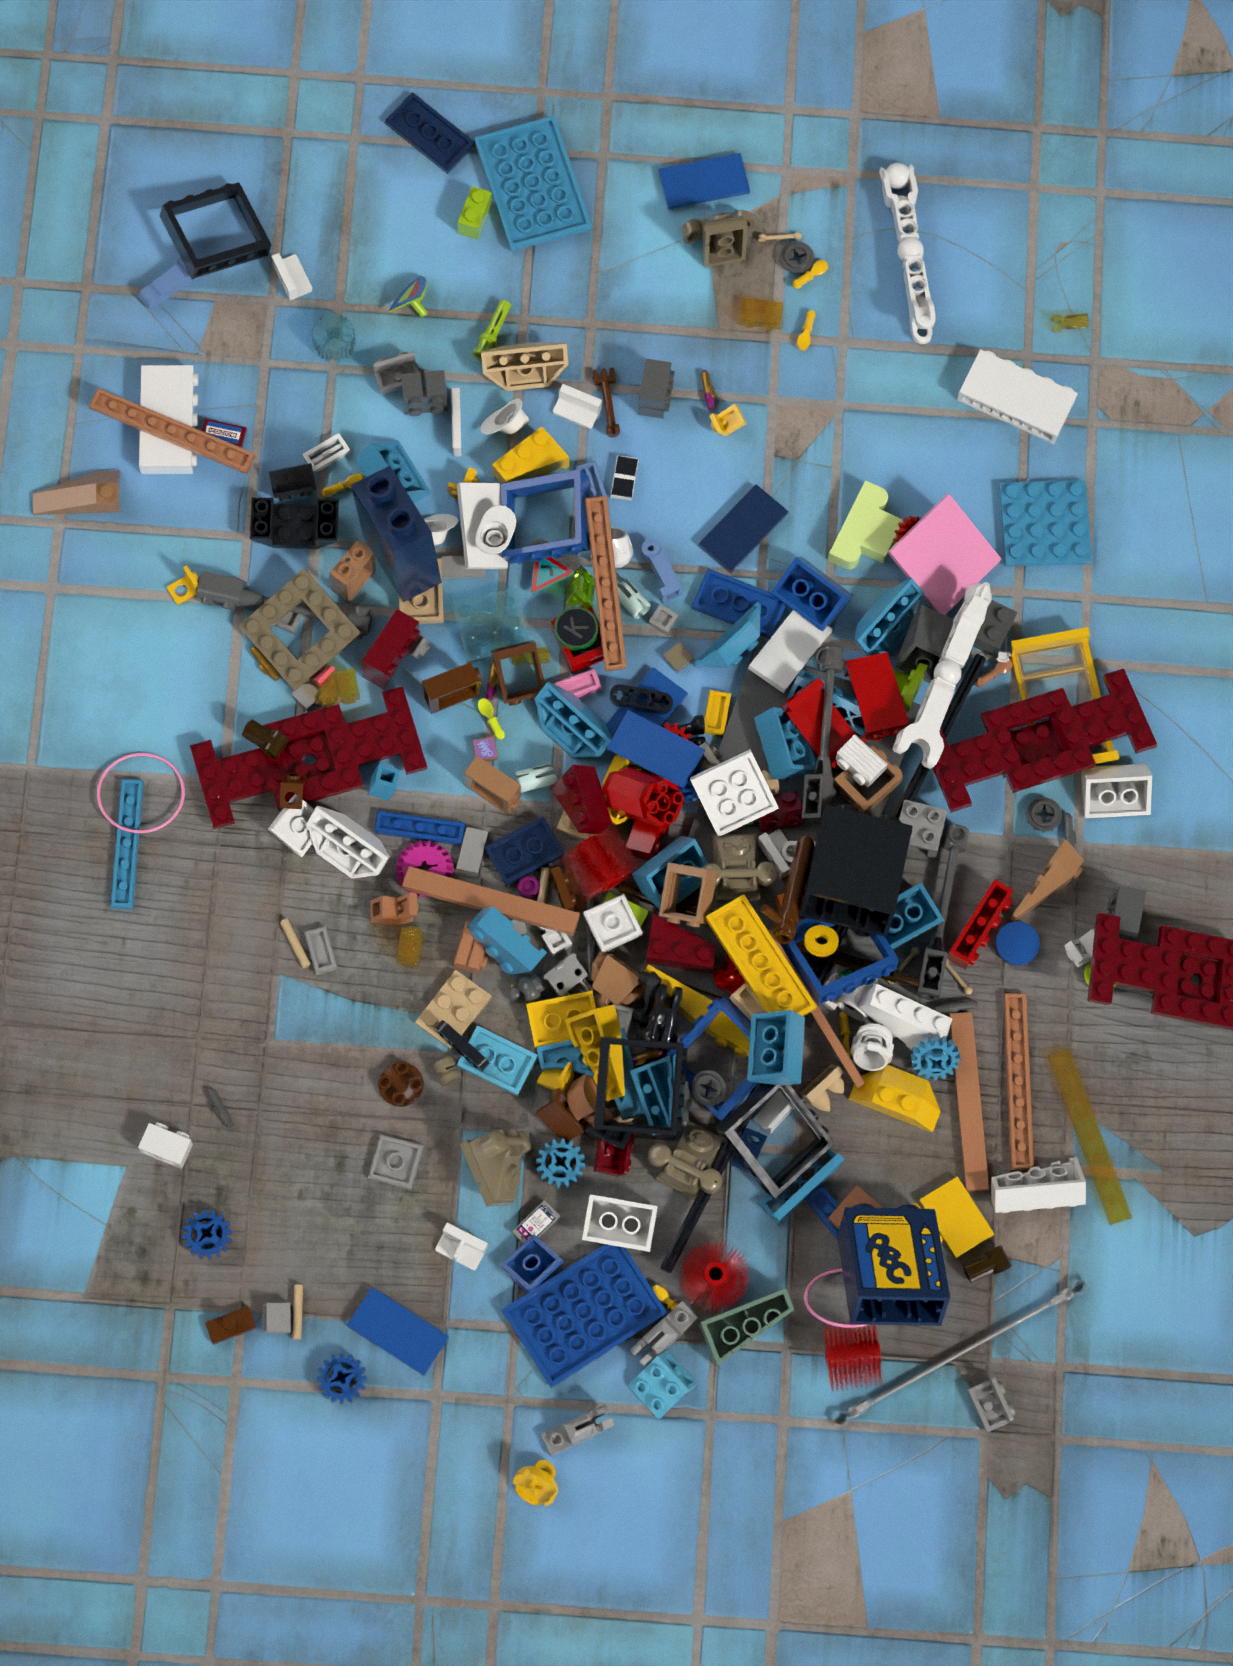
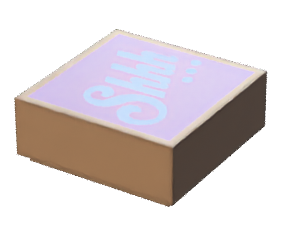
M495 737L473 740L475 757L478 756L485 761L498 760Z

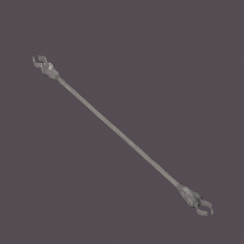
M1077 1281L1073 1283L1072 1288L1066 1287L1060 1290L1058 1294L1051 1297L1042 1306L873 1399L864 1400L859 1404H853L848 1407L846 1413L850 1417L847 1418V1422L849 1418L855 1419L861 1416L875 1402L1040 1311L1071 1300L1075 1293L1082 1294L1073 1293L1072 1291Z

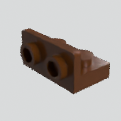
M560 866L551 868V878L562 908L574 912L585 910V903L579 891V886L575 883V875L570 871L571 869L561 871Z

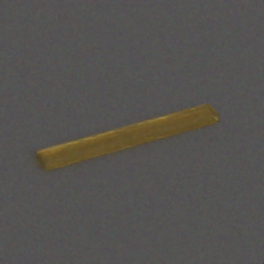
M1070 1048L1048 1055L1049 1063L1109 1225L1132 1218L1131 1212Z

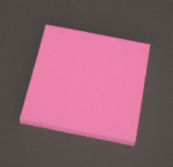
M946 494L887 552L908 578H913L925 593L924 598L933 610L943 615H946L965 596V591L970 585L978 583L1001 560L1000 556L950 494Z

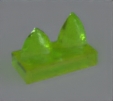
M583 566L575 569L574 580L566 588L564 594H571L567 599L566 605L581 603L587 609L593 605L595 580Z

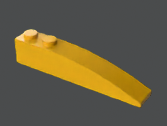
M648 964L644 971L648 973L655 971L662 979L661 984L667 985L666 997L671 998L675 986L682 988L683 997L678 1011L691 1023H694L700 1015H706L709 1011L706 1008L713 1002L712 1000ZM721 1011L704 1032L715 1038L714 1041L720 1046H729L734 1049L736 1055L742 1058H749L750 1042L741 1032L740 1028Z

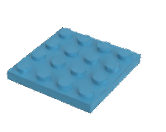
M1086 480L1000 483L1005 567L1082 565L1092 563Z

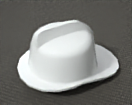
M516 398L491 414L481 426L482 434L488 435L497 431L513 434L519 431L529 422V417L522 409V400Z
M498 505L486 511L475 537L476 545L482 552L498 554L507 548L517 522L515 514L511 509Z
M436 514L424 519L432 532L434 546L445 541L448 530L458 524L459 520L457 517L450 514Z

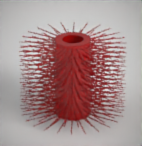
M605 830V833L601 832L599 836L593 835L592 837L589 834V838L581 843H577L579 844L575 846L577 848L567 853L569 855L568 861H570L568 863L572 864L571 870L582 881L580 884L583 885L582 889L585 890L584 892L587 889V892H589L588 896L594 895L593 890L596 893L597 891L601 893L602 891L611 890L626 876L629 877L628 875L632 874L630 872L631 869H634L633 865H631L632 861L629 860L630 858L626 857V854L623 853L624 851L620 850V847L617 846L619 844L616 842L617 838H612L615 835H610L611 831Z
M713 1240L711 1245L707 1243L708 1247H696L698 1248L696 1249L698 1250L696 1251L697 1253L694 1254L692 1252L691 1258L689 1257L681 1270L685 1269L680 1275L685 1274L687 1276L681 1277L680 1280L685 1282L684 1290L686 1293L688 1291L691 1295L688 1302L697 1295L693 1299L692 1304L701 1295L696 1303L697 1305L706 1290L707 1292L709 1290L704 1308L709 1297L708 1312L712 1298L711 1313L714 1309V1302L716 1306L715 1313H717L716 1311L718 1309L722 1311L721 1308L733 1307L731 1306L733 1304L730 1302L735 1299L737 1300L736 1295H740L744 1286L749 1282L742 1283L750 1276L742 1274L741 1263L742 1270L745 1273H750V1271H746V1263L745 1268H743V1262L745 1261H741L740 1253L733 1258L737 1249L728 1258L733 1250L732 1248L723 1263L722 1261L720 1263L725 1245L720 1256L722 1241L717 1254V1241L714 1251ZM715 1273L720 1279L712 1280L709 1274Z
M824 1323L826 1329L824 1328V1340L826 1341L824 1344L825 1359L832 1387L834 1388L832 1383L834 1382V1376L837 1391L839 1390L837 1387L839 1384L842 1389L844 1388L842 1385L844 1381L849 1386L847 1383L849 1378L851 1383L853 1384L854 1382L857 1388L858 1384L856 1381L863 1385L861 1381L863 1379L862 1374L866 1383L869 1381L871 1387L873 1383L870 1380L877 1384L878 1381L875 1378L878 1377L882 1382L883 1378L880 1377L882 1376L880 1372L882 1370L880 1368L881 1351L879 1338L877 1340L878 1330L876 1332L875 1326H863L862 1331L860 1327H858L859 1330H857V1327L848 1328V1330L843 1327L844 1336H842V1327L837 1328L834 1326L835 1329L832 1332L829 1326L830 1331L828 1332L827 1324Z

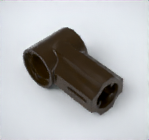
M253 719L246 724L242 732V737L260 747L266 755L273 759L279 757L289 742L288 738L276 730L271 731Z
M1001 1245L985 1252L983 1256L963 1264L962 1267L969 1282L973 1283L991 1274H999L1012 1267Z

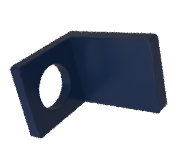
M746 1128L741 1140L758 1160L767 1136ZM748 1136L757 1137L760 1141H752ZM735 1154L731 1165L749 1172Z

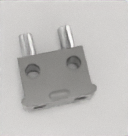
M575 953L567 955L541 975V979L547 982L557 997L570 995L568 990L577 983H580L586 992L593 991V987L585 978L588 974L576 959ZM576 969L579 971L578 976L574 973ZM558 983L561 984L560 989L557 988Z

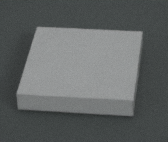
M380 1134L368 1179L412 1191L424 1146Z

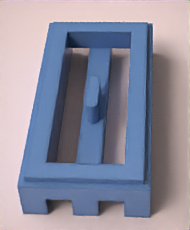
M596 460L575 466V470L584 469L585 474L589 476L592 496L598 497L589 468L592 467L601 496H607Z

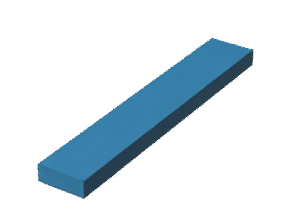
M121 779L117 824L125 828L140 830L144 780ZM117 828L110 908L133 910L140 833H131Z

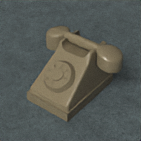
M738 210L733 214L732 212H723L711 215L708 219L702 217L701 220L691 219L682 225L681 233L686 244L694 243L701 238L703 249L702 261L705 268L746 260L747 230L753 228L755 223L752 214L747 210Z
M757 833L712 836L713 863L706 864L702 868L718 871L715 884V901H733L743 894L748 900H760V885L765 887L774 885L777 881L778 870L771 862L758 863Z
M689 1120V1123L682 1127L671 1150L663 1143H657L649 1149L648 1160L653 1166L662 1167L656 1177V1181L694 1200L700 1189L708 1194L718 1192L722 1185V1176L717 1170L711 1169L725 1140L722 1136Z
M498 1129L474 1140H467L461 1143L460 1146L476 1184L482 1182V1184L478 1185L486 1207L508 1206L513 1203L520 1182L521 1156L531 1149V1143L527 1134L522 1130L517 1132L515 1129L509 1131Z

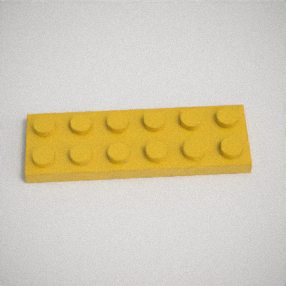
M744 894L706 916L705 919L765 1013L792 1010L805 1016L817 1008Z

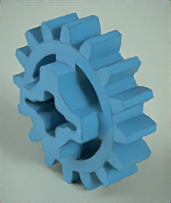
M934 1035L932 1040L927 1036L925 1037L926 1042L918 1041V1047L912 1048L911 1062L913 1070H917L918 1076L924 1074L926 1080L930 1076H933L934 1081H937L938 1076L946 1079V1073L953 1075V1068L958 1069L959 1067L958 1062L961 1059L958 1046H954L953 1040L947 1042L946 1036L938 1039L937 1035Z
M562 1138L559 1144L553 1139L552 1146L545 1143L546 1151L539 1150L538 1154L542 1158L536 1159V1163L541 1165L537 1168V1173L543 1172L541 1180L548 1179V1186H551L553 1182L556 1183L557 1189L560 1188L561 1184L569 1188L570 1181L576 1184V1176H583L579 1169L585 1168V1164L580 1162L585 1159V1156L582 1154L578 1155L581 1148L576 1147L574 1149L573 1141L569 1142L568 1145L565 1144L564 1138ZM562 1149L566 1150L567 1152L563 1153L558 1152L557 1150ZM547 1156H549L552 1162L546 1169L545 1161ZM573 1159H575L576 1161V1167L574 1171H572V1168L570 1167V1163L573 1161ZM557 1160L560 1162L565 1161V1168L561 1165L557 1167ZM556 1174H557V1175H563L564 1178H558V1177H554V1176H555Z

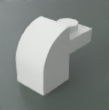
M1095 928L1091 929L1081 938L1072 940L1065 945L1068 957L1077 967L1083 966L1092 960Z

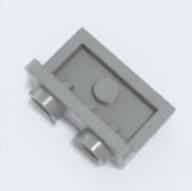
M402 352L394 358H382L373 364V373L381 395L402 389L401 374L419 373L414 352Z
M995 1377L967 1390L986 1433L1009 1424L1014 1420L1013 1415H1015L1013 1406L1010 1402H1006L1003 1396L1005 1394L1001 1381H997Z

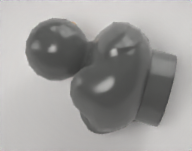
M533 975L531 978L522 977L519 980V986L511 984L507 996L511 1001L515 1002L519 1001L524 994L526 997L525 1002L533 1003L540 999L541 992L546 988L536 975Z

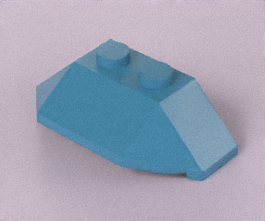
M908 578L886 591L857 623L855 641L868 656L885 652L888 655H892L904 642L911 619L921 607L925 593L913 578Z
M759 602L750 608L694 662V665L696 667L728 668L730 665L735 667L743 659L742 653L746 650L751 652L759 644L757 641L760 637L761 605Z
M547 682L535 698L541 729L573 758L600 757L612 740L606 723L573 693Z

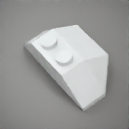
M317 806L306 823L316 853L352 879L379 875L390 857L380 839L345 814Z

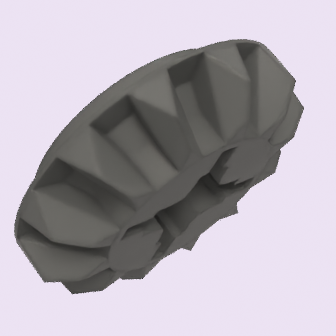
M791 242L781 251V264H783L786 271L789 270L794 274L804 273L811 268L814 262V253L810 246L803 242ZM794 252L798 257L802 256L800 264L796 260H792Z
M1045 797L1032 801L1026 812L1028 824L1034 830H1039L1043 833L1053 831L1059 825L1062 818L1059 805L1054 800ZM1043 807H1045L1044 811H1046V814L1050 815L1044 823L1042 817L1037 815L1041 814Z
M706 1069L701 1071L692 1081V1093L695 1099L703 1105H717L722 1102L727 1094V1084L723 1076L719 1075L716 1070ZM712 1081V1087L715 1090L708 1094V1088L703 1084H709Z

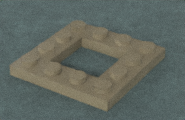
M305 568L239 625L241 630L294 691L311 680L362 634ZM303 600L329 629V632L297 660L271 628Z

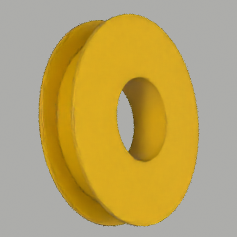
M817 925L811 927L806 932L804 945L811 954L825 957L836 951L839 939L837 933L832 928ZM822 937L827 940V943L818 944L815 939Z

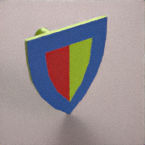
M420 275L412 281L395 299L389 309V313L411 304L419 316L424 317L428 312L422 306L421 301L427 288L428 282L426 278Z

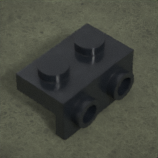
M311 463L268 471L274 498H279V501L292 499L291 495L299 493L300 497L313 495V491L317 490Z

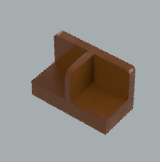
M560 1088L553 1091L549 1103L536 1112V1115L561 1140L562 1138L565 1139V1143L584 1133L588 1124L584 1118L578 1121L574 1117L568 1105L567 1095Z

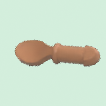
M1009 659L1006 663L998 662L993 670L989 669L988 672L977 677L975 686L982 687L990 680L995 679L997 674L1009 672L1013 667L1012 661Z

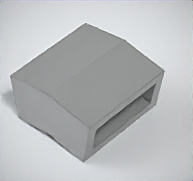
M266 1303L263 1305V1334H292L290 1303Z

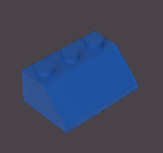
M796 557L771 591L772 594L821 631H824L842 612L853 596L803 557Z

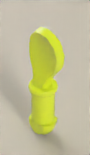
M485 698L478 701L480 713L489 719L487 723L490 724L495 734L494 736L499 740L504 739L505 732L498 723L497 717H493V705Z

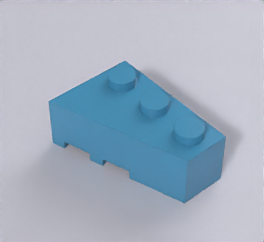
M494 906L483 908L467 925L471 936L486 948L485 951L489 956L498 961L500 968L505 973L514 975L531 971L547 952L543 948L537 950L528 941L531 938L525 934L522 937L512 928L515 924Z
M676 1054L630 1071L649 1125L670 1126Z

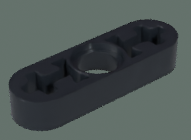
M617 684L610 690V701L615 706L656 714H667L672 709L673 699L665 692ZM622 691L623 697H621V700H618L617 696L613 694ZM629 692L632 693L631 702H628ZM643 694L648 700L645 704L640 705L636 703L635 697ZM651 696L654 697V701H655V702H653V706H650V704H651ZM661 699H665L669 705L661 708L660 704L656 702H661Z
M441 1020L434 1028L440 1037L480 1072H483L490 1064L477 1049L445 1021Z

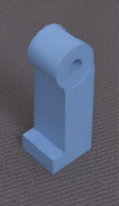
M178 258V262L154 280L152 284L144 287L139 293V297L150 309L157 307L194 280L191 279L181 258Z
M653 539L643 542L641 556L645 562L650 564L662 587L659 589V597L662 603L681 596L683 587L660 544Z

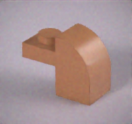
M407 893L398 898L380 896L371 900V923L392 925L413 922V917L417 916L419 907L417 894Z
M586 1073L570 1083L567 1101L572 1114L578 1121L584 1118L594 1127L597 1084ZM606 1108L605 1121L612 1120L613 1113Z

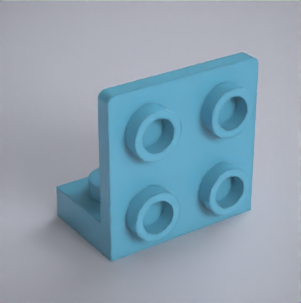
M666 1350L659 1354L629 1384V1388L660 1419L685 1394L693 1390L698 1385V1382Z

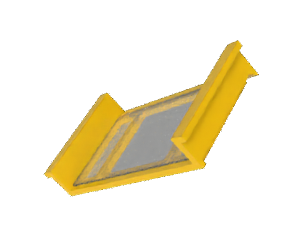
M1088 627L1011 641V659L1021 700L1060 688H1064L1071 706L1101 697L1088 643L1090 637ZM1049 717L1027 723V727L1047 721ZM1111 740L1089 747L1096 764L1119 760L1118 751H1114Z

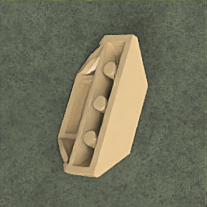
M542 341L505 345L481 352L483 374L505 391L549 387L569 365L567 343Z

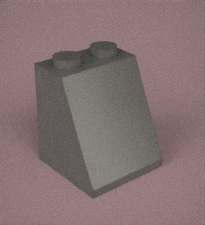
M921 605L911 619L895 668L910 674L912 669L916 671L919 663L925 664L928 667L923 680L930 683L934 679V669L939 663L954 619Z

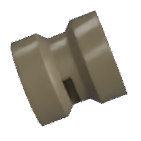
M453 1056L443 1058L432 1066L435 1073H438L440 1076L439 1081L442 1087L449 1086L462 1078L460 1071L455 1068Z

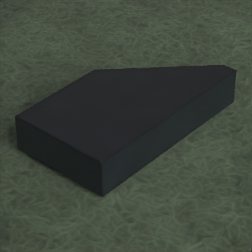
M589 1127L585 1131L587 1134L623 1151L633 1133L594 1129V1127Z

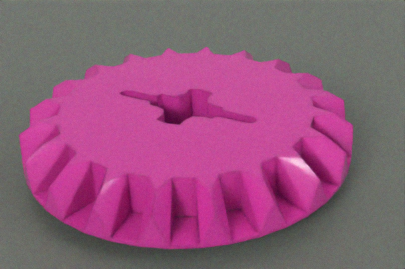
M420 840L404 848L398 856L396 876L401 886L408 867L418 869L422 867V863L431 866L427 870L428 872L450 878L453 877L454 866L451 855L438 843ZM416 893L418 897H430Z

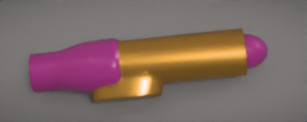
M703 370L701 379L704 398L708 410H712L715 408V388L711 385L709 372Z
M493 661L491 662L486 687V699L490 701L493 700L497 687V676Z
M655 1048L631 1057L633 1067L636 1069L646 1065L647 1061L659 1057L663 1050Z

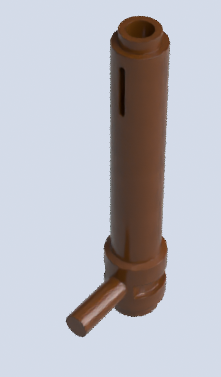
M801 836L797 840L781 910L777 913L767 904L761 907V912L775 922L773 929L774 939L782 944H788L795 938L796 927L799 921L798 911L814 848L813 839L809 836Z

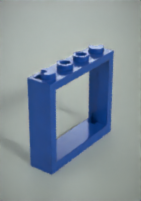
M579 469L501 484V506L508 507L513 513L514 498L573 487L575 492V538L515 549L514 530L509 545L502 551V557L510 564L517 563L521 565L525 561L539 562L543 558H561L565 554L579 555V552L590 550L585 498H589V476Z
M807 918L798 922L795 938L790 943H780L817 1005L827 1001L832 1002L844 993L850 994L857 987L864 984L870 985L881 976H889L890 972L897 969L899 959L884 936L868 933L884 959L822 986L795 943L805 939L806 932L813 926L824 925L832 927L835 924Z
M726 997L720 1000L715 999L707 1006L706 1009L709 1011L706 1015H700L693 1023L695 1026L693 1030L685 1032L679 1041L684 1043V1048L689 1049L721 1011L749 1038L751 1021ZM671 1049L666 1056L675 1055L676 1049ZM682 1063V1071H686L685 1082H689V1090L692 1093V1081L696 1075ZM746 1078L725 1103L722 1101L717 1105L706 1107L722 1121L734 1111L757 1083L749 1082Z

